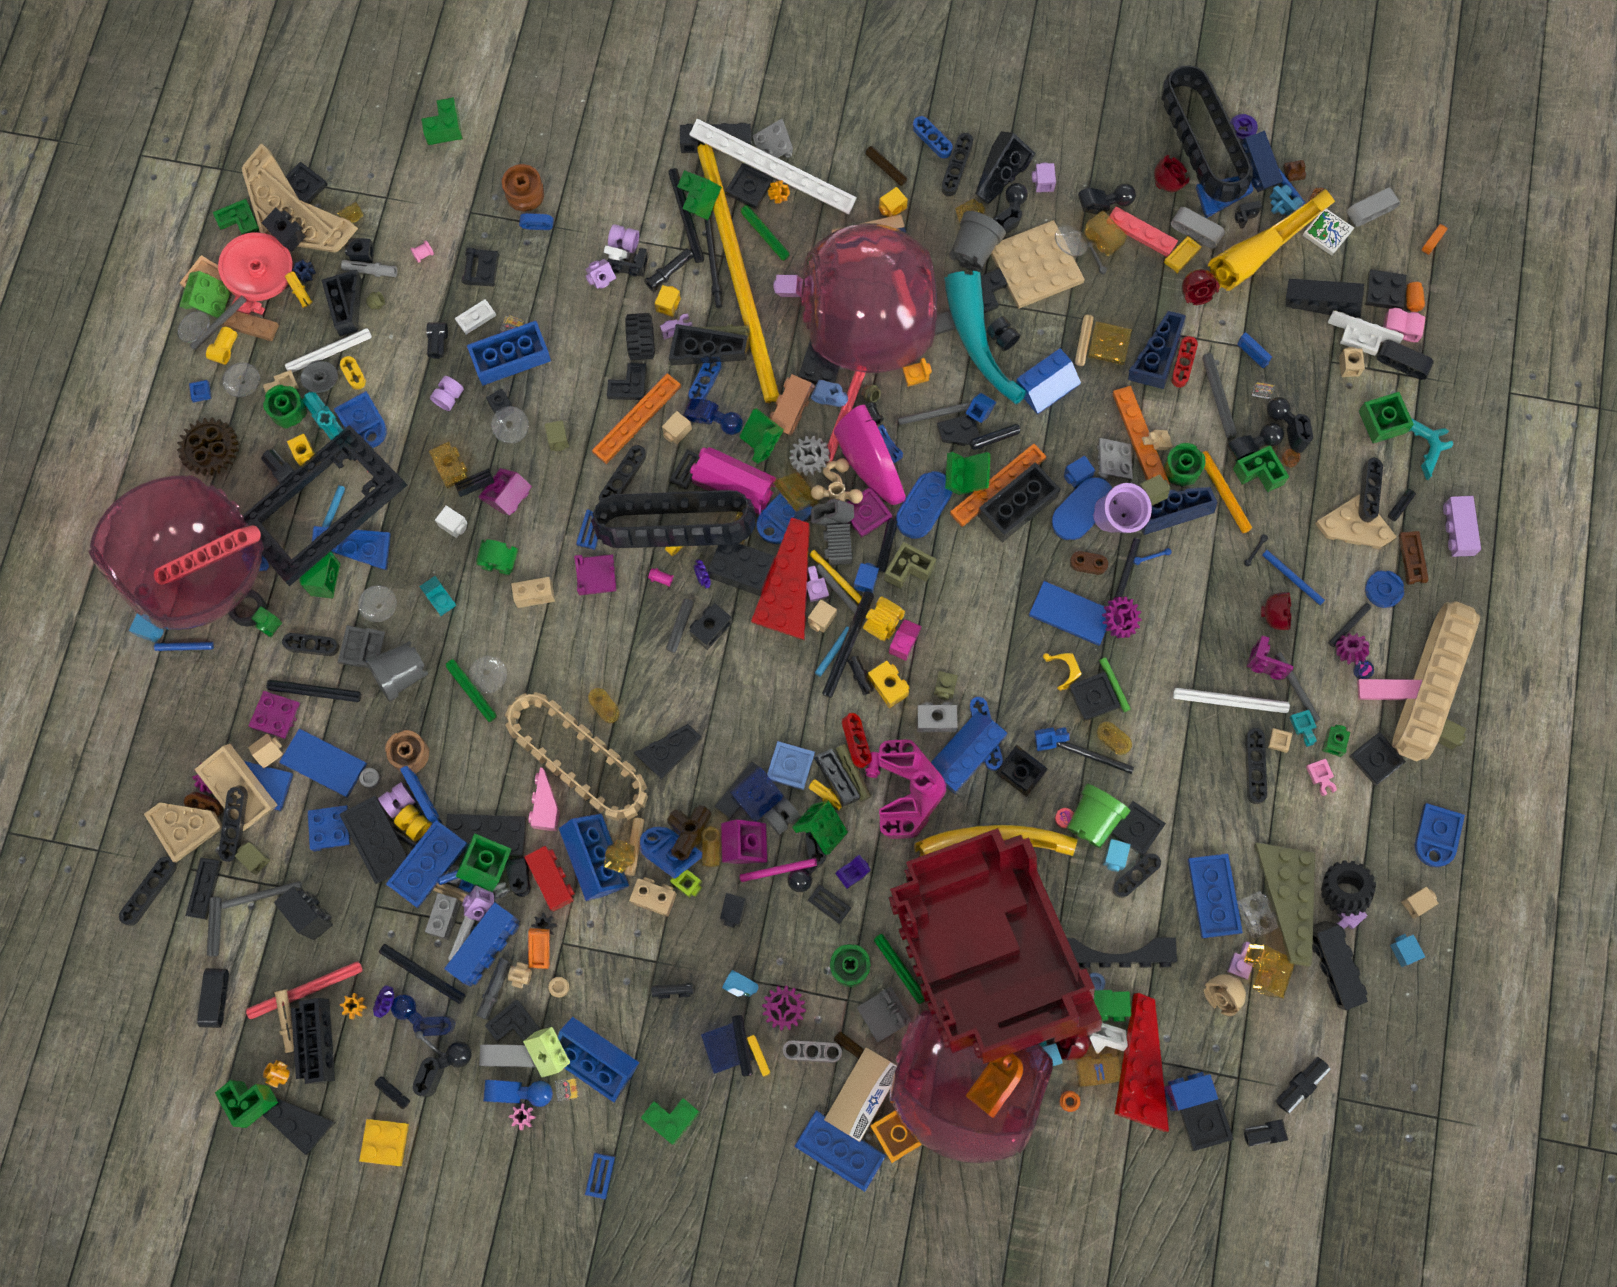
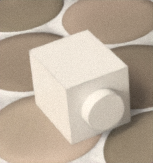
M445 506L435 519L440 528L455 538L465 532L468 524L462 515L448 506Z

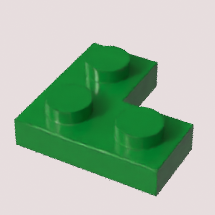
M247 199L213 212L220 230L237 224L242 235L260 231Z

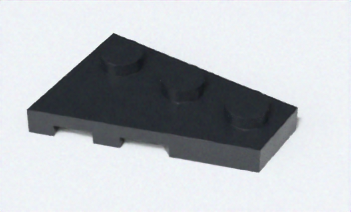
M687 724L669 733L666 737L654 741L649 746L633 753L662 780L699 743L702 736Z
M276 1098L278 1103L263 1114L274 1127L305 1155L309 1154L336 1123L279 1098Z

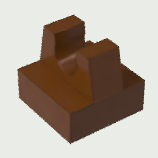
M1304 160L1284 163L1283 169L1289 182L1305 179L1306 166Z

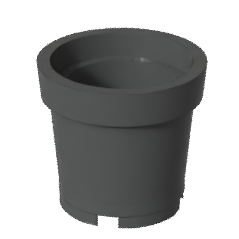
M966 211L960 221L961 227L949 256L953 261L955 259L959 260V265L968 270L977 271L979 268L981 271L995 246L1001 243L1006 232L992 218L978 212Z
M410 641L376 656L374 654L365 658L371 673L389 702L397 698L400 692L428 675L427 670L423 672V666L425 665L416 649L409 647L411 646Z

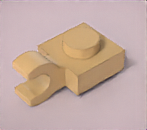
M291 370L273 376L274 382L263 385L266 393L276 385L292 386L295 389L299 388Z
M1153 430L1148 433V437H1142L1144 445H1153L1155 450H1169L1173 447L1167 430Z

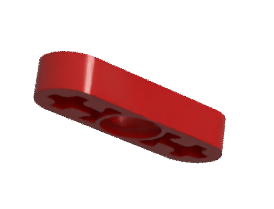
M1187 336L1181 341L1171 377V382L1176 387H1184L1189 380L1198 342L1194 337ZM1187 343H1190L1191 347L1189 352L1187 353L1185 352L1187 348ZM1180 359H1188L1189 365H1182L1180 363ZM1180 371H1184L1182 381L1178 380Z
M849 713L842 719V727L854 765L858 768H864L871 763L872 756L860 717L855 713ZM854 736L859 739L860 744L854 741Z

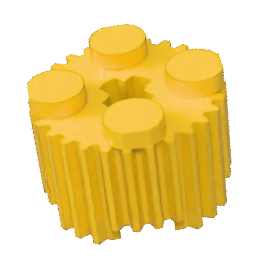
M881 596L876 603L875 610L871 608L866 615L868 620L865 622L863 629L880 640L890 639L896 631L895 628L899 619L902 620L905 611L900 606Z

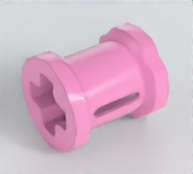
M427 240L416 248H410L418 263L421 262V259L434 255Z

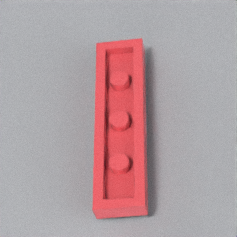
M1118 207L1114 208L1106 221V224L1166 257L1172 253L1178 243L1177 239Z

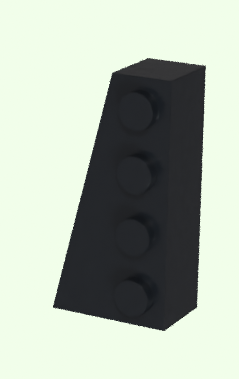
M1289 278L1286 307L1331 315L1333 311H1337L1361 319L1364 284Z
M676 324L669 361L671 366L744 361L747 359L750 344L749 338L746 335Z
M1322 921L1313 925L1312 950L1321 959L1319 966L1326 977L1330 978L1327 984L1338 1008L1349 1010L1368 1002L1366 997L1368 993L1366 987L1361 984L1359 979L1360 971L1352 960L1353 952L1345 941L1346 933L1343 927L1339 924Z

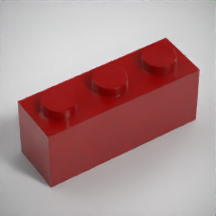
M544 846L524 856L552 912L574 901L572 897L575 894L570 884L566 885L563 879L566 877L565 872L561 866L557 867L555 863L557 856L553 849L549 850Z

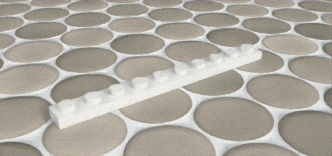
M699 119L696 120L689 134L691 137L779 181L783 180V183L848 215L857 197Z

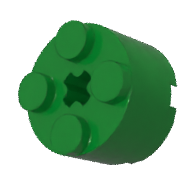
M276 385L267 391L263 407L276 425L287 429L297 425L306 417V405L295 388L292 386Z
M1178 444L1169 452L1164 463V470L1169 483L1178 486L1194 484L1205 467V456L1193 444Z
M482 539L476 558V565L485 571L492 572L495 569L500 574L510 576L511 572H513L519 549L514 546L509 549L506 543L489 539L484 541Z
M854 944L842 945L832 954L830 960L831 975L840 985L850 988L858 986L869 975L870 958L862 947ZM847 961L849 963H851L852 961L854 962V970H852L851 968L848 970L846 969Z

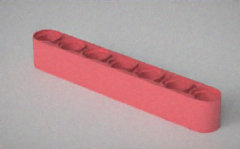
M254 525L237 529L157 568L154 571V579L161 585L179 580L258 542L261 537L260 531Z

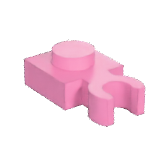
M1326 759L1306 766L1313 784H1320L1319 790L1322 796L1327 795L1325 787H1329L1332 793L1337 791L1336 785L1329 780L1334 775Z

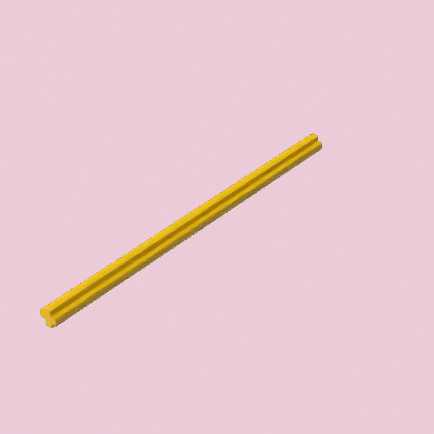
M701 144L697 149L704 177L722 187L713 211L744 326L748 325L750 333H747L749 334V345L765 403L776 402L779 392L714 152L711 146Z

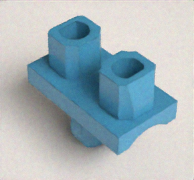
M1277 185L1273 188V193L1269 197L1272 200L1270 203L1274 206L1271 212L1273 214L1280 212L1281 215L1286 214L1287 216L1300 208L1303 201L1299 197L1293 200L1288 197L1292 193L1288 185L1282 187Z

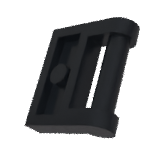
M466 248L465 272L461 282L465 285L494 287L499 257L498 251ZM474 258H479L476 277H471Z
M693 982L676 985H652V998L670 999V995H678V998L691 997L695 993V985Z

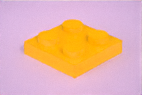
M366 1119L359 1162L402 1166L409 1124Z

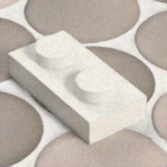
M605 245L604 253L609 254L608 258L618 261L629 260L630 252Z
M486 299L456 317L455 320L467 335L495 317L496 313Z

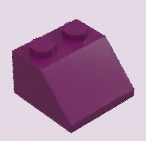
M500 468L493 477L494 483L486 486L478 497L499 512L511 515L517 510L521 500L528 496L532 486L517 472Z
M738 819L721 823L723 863H767L766 823Z

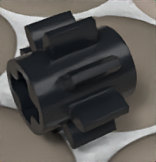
M542 913V917H534L536 922L531 925L532 928L542 929L540 925H543L545 921L549 924L545 929H550V934L554 935L552 930L553 927H557V924L551 922L554 919L552 915L546 918V914Z

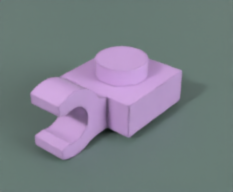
M683 314L679 321L677 319L669 320L660 325L664 340L673 337L676 324L692 326L691 322L684 323L685 320L689 319L688 314Z
M815 566L808 567L810 581L807 582V591L810 602L828 598L829 594L824 578L818 579Z
M1359 912V915L1356 916L1353 913L1350 916H1345V913L1337 914L1341 920L1336 924L1342 926L1343 929L1348 926L1352 930L1368 915L1365 912Z
M1244 942L1240 954H1233L1228 973L1248 980L1254 960L1249 958L1254 944Z

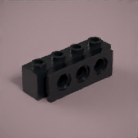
M326 998L299 1001L300 1008L291 1009L296 1079H304L305 1084L335 1081L330 1001Z

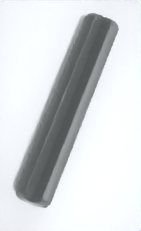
M683 599L666 646L669 652L675 653L677 651L693 606V601L690 599Z
M211 897L209 902L207 956L211 957L219 955L222 898Z

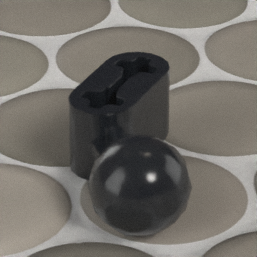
M1013 183L1006 189L1005 195L1006 200L1010 204L1009 208L993 218L1004 228L1006 234L1019 225L1022 217L1020 205L1028 197L1026 187L1020 183Z
M1125 183L1117 186L1114 193L1106 195L1104 190L1085 188L1078 193V197L1084 212L1104 214L1110 210V205L1117 203L1122 207L1131 205L1136 198V191L1132 185Z
M1283 397L1271 399L1267 405L1268 415L1274 420H1284L1289 424L1287 435L1290 448L1297 453L1304 452L1313 440L1310 419L1304 414L1293 415L1290 412L1291 407L1287 399Z
M1269 423L1261 429L1260 435L1254 439L1251 435L1238 437L1229 442L1226 447L1237 462L1259 451L1260 447L1264 445L1271 447L1278 445L1284 438V432L1278 424Z
M807 832L804 838L807 860L813 858L815 849L817 856L821 858L817 862V866L789 873L787 882L789 887L795 892H805L811 887L812 873L816 868L821 867L826 860V855L817 841L814 844L813 839H809L812 835L811 832Z
M461 1041L454 1042L448 1047L445 1055L437 1059L432 1057L425 1058L413 1082L412 1088L414 1093L423 1097L432 1096L436 1092L444 1068L450 1065L460 1068L470 1062L472 1053L469 1045ZM430 1065L435 1066V1069H430ZM423 1084L427 1086L426 1090L422 1088Z

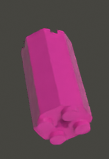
M703 447L701 449L697 464L694 463L690 470V473L693 474L691 478L693 484L708 491H738L744 494L747 499H751L755 513L759 515L761 510L763 511L772 497L771 486H776V477L711 447Z

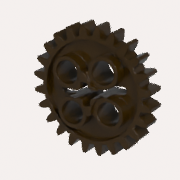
M211 417L210 422L204 418L203 423L196 420V426L190 423L191 429H184L186 435H180L183 441L177 442L181 447L177 449L180 453L178 457L190 472L193 471L196 475L201 473L203 476H206L208 472L213 476L215 470L219 474L221 472L220 468L227 470V463L233 465L230 459H237L234 452H239L236 446L240 443L236 440L238 436L234 433L235 431L227 422L223 423L221 419H218L216 422Z

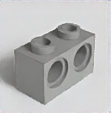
M438 893L425 932L429 935L449 940L461 901L457 898Z

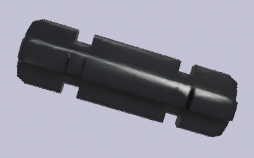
M1407 489L1388 514V518L1392 521H1397L1416 493L1411 489Z
M380 1076L375 1081L374 1085L379 1090L382 1089V1092L393 1102H397L396 1105L401 1109H405L409 1105L410 1100L406 1096H402V1093L391 1083H388V1080Z

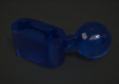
M691 398L683 413L686 419L694 423L712 424L715 421L720 424L722 431L728 435H735L743 428V420L738 413L728 412L723 414L718 411L719 406L710 400Z
M401 994L394 998L391 1013L398 1020L410 1021L413 1024V1031L415 1033L422 1031L423 1036L447 1035L454 1031L456 1024L450 1016L423 1017L416 1011V1002L410 995ZM445 1022L449 1025L445 1029L441 1027H431L425 1030L420 1028V1025L423 1024L439 1025Z

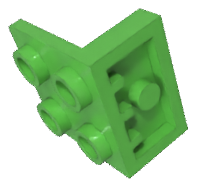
M201 271L191 272L179 307L184 309L195 308L218 318L225 311L230 291L222 281Z

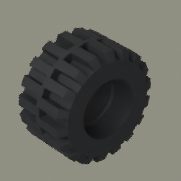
M650 313L627 314L625 329L627 351L630 360L653 359L655 344L652 316Z
M1343 860L1341 864L1339 862L1334 863V866L1328 868L1323 879L1321 896L1325 898L1324 903L1325 905H1330V910H1337L1339 915L1345 913V916H1350L1353 913L1356 916L1359 915V912H1365L1371 905L1375 893L1376 882H1374V875H1370V870L1368 868L1364 869L1363 864H1355L1356 861L1347 863V860ZM1348 883L1356 887L1359 892L1347 893L1341 890L1338 885Z

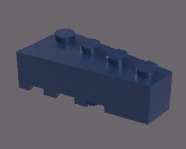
M1171 311L1166 313L1156 332L1149 339L1146 347L1130 368L1129 381L1161 389L1165 388L1185 327L1186 315Z
M1211 487L1189 488L1185 491L1170 490L1167 499L1152 505L1151 517L1148 523L1141 529L1143 535L1215 513L1218 502Z

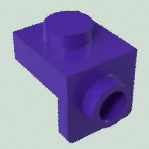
M858 855L835 874L846 889L862 880L871 869L868 863Z

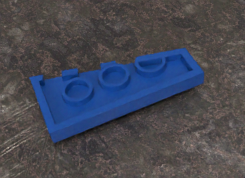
M314 526L312 542L329 527ZM355 530L331 552L387 571L391 534L389 532Z

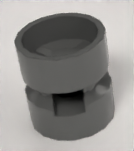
M786 798L777 804L776 809H771L764 815L766 821L779 835L788 829V824H794L801 817ZM782 811H783V812L785 813V815L787 816L786 819H784V818L781 816L780 813H781Z

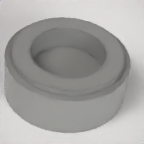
M366 768L359 776L360 783L366 788H374L380 782V774L373 768Z

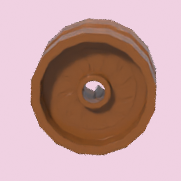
M519 164L509 168L504 173L502 188L506 200L512 208L525 212L537 208L542 203L544 188L541 177L535 168L530 165Z

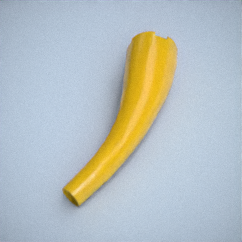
M1324 189L1312 200L1275 225L1231 246L1211 259L1208 267L1210 266V272L1215 275L1220 288L1222 287L1226 291H1230L1252 276L1275 251L1335 202L1330 193Z
M989 825L939 833L915 843L914 849L915 852L920 851L921 857L998 828L1004 841L1022 835L1023 839L1029 837L1033 847L1055 850V852L1073 856L1078 839L1033 827Z

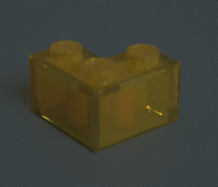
M1250 943L1244 963L1259 970L1253 989L1268 997L1284 999L1295 964L1289 963L1286 955L1267 945Z

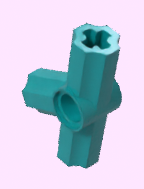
M309 392L304 395V404L311 412L315 422L324 430L330 440L343 431L336 421L334 414L327 405L325 406L316 393Z

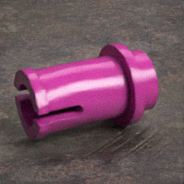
M652 568L648 579H651V582L656 581L670 587L674 576L659 571L658 568Z
M870 752L872 761L868 764V768L865 769L866 776L877 778L880 775L879 753Z

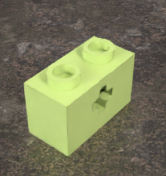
M553 1027L536 1031L523 1041L541 1077L559 1073L570 1063Z

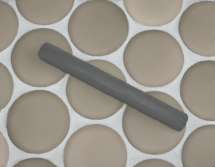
M1204 354L1202 357L1225 435L1227 438H1233L1237 435L1213 354Z

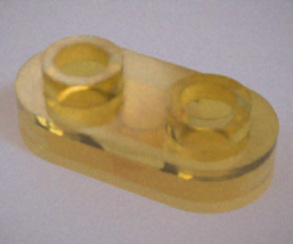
M602 688L591 690L588 700L601 719L606 723L617 721L620 711L606 691ZM598 696L602 697L600 702L595 701ZM609 711L614 712L611 717L607 716Z
M1103 722L1099 725L1097 737L1118 755H1125L1131 750V739L1111 722ZM1104 730L1109 731L1110 735H1109V736H1105V735L1103 734V731H1104ZM1118 743H1123L1125 748H1119Z

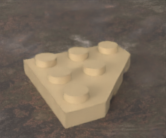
M1360 494L1315 523L1326 539H1338L1346 541V543L1368 545L1375 549H1381L1397 538L1379 514L1369 523L1360 519L1358 514Z
M158 803L144 814L173 862L181 860L222 829V823L214 811Z

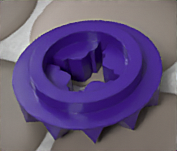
M1239 114L1230 121L1239 139H1244L1257 133V122L1249 115ZM1240 125H1241L1242 127L1247 126L1246 130H1244V129L1239 130V129H1240Z
M700 559L695 560L693 567L700 586H703L705 589L710 588V579L704 563Z
M385 985L379 991L374 1002V1016L382 1018L389 1012L394 1000L392 987Z

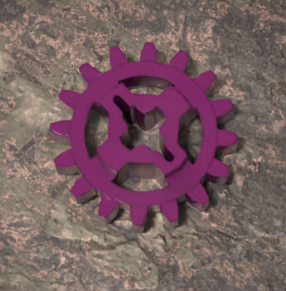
M1126 596L1115 597L1113 600L1108 601L1109 606H1104L1106 613L1102 614L1103 617H1106L1103 624L1108 625L1105 630L1111 631L1110 635L1117 638H1128L1130 635L1136 634L1135 629L1140 628L1137 623L1142 621L1141 618H1138L1141 611L1136 610L1138 604H1133V599H1127Z
M778 986L776 993L770 990L771 997H764L767 1004H762V1007L767 1009V1011L762 1014L763 1016H769L766 1022L770 1023L772 1021V1028H776L779 1025L780 1031H783L784 1026L791 1030L792 1024L797 1027V1020L804 1019L800 1014L806 1012V1009L801 1008L805 1001L799 1000L802 996L801 993L795 995V988L790 992L788 991V986H785L784 990L781 991ZM782 995L781 1000L777 1003H772L777 996ZM789 996L794 998L797 1006L790 1003ZM784 999H786V1005L790 1009L785 1011L782 1018V1012L778 1007H781ZM771 1011L779 1015V1021L772 1016ZM796 1014L792 1020L786 1022L789 1015Z

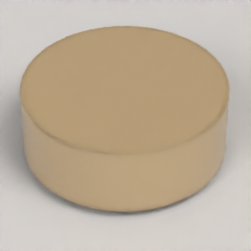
M563 977L553 978L548 986L551 995L557 998L567 995L570 988L568 981Z

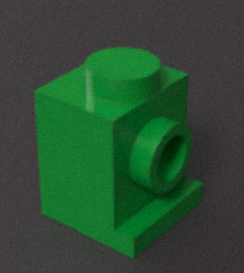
M261 606L251 618L256 622L255 628L270 638L282 624L275 615Z
M1342 725L1331 726L1327 730L1322 751L1342 757L1347 751L1346 748L1351 732L1346 731V727ZM1336 736L1342 738L1341 741H1338Z

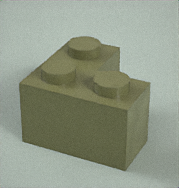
M903 542L885 572L884 581L901 589L909 574H912L927 582L936 566L937 559Z

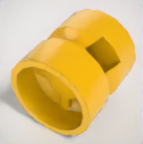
M412 804L403 808L394 820V824L402 831L406 830V834L413 841L421 839L432 825L427 817L420 815V811Z

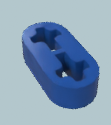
M521 214L519 226L528 230H551L554 218L547 214Z

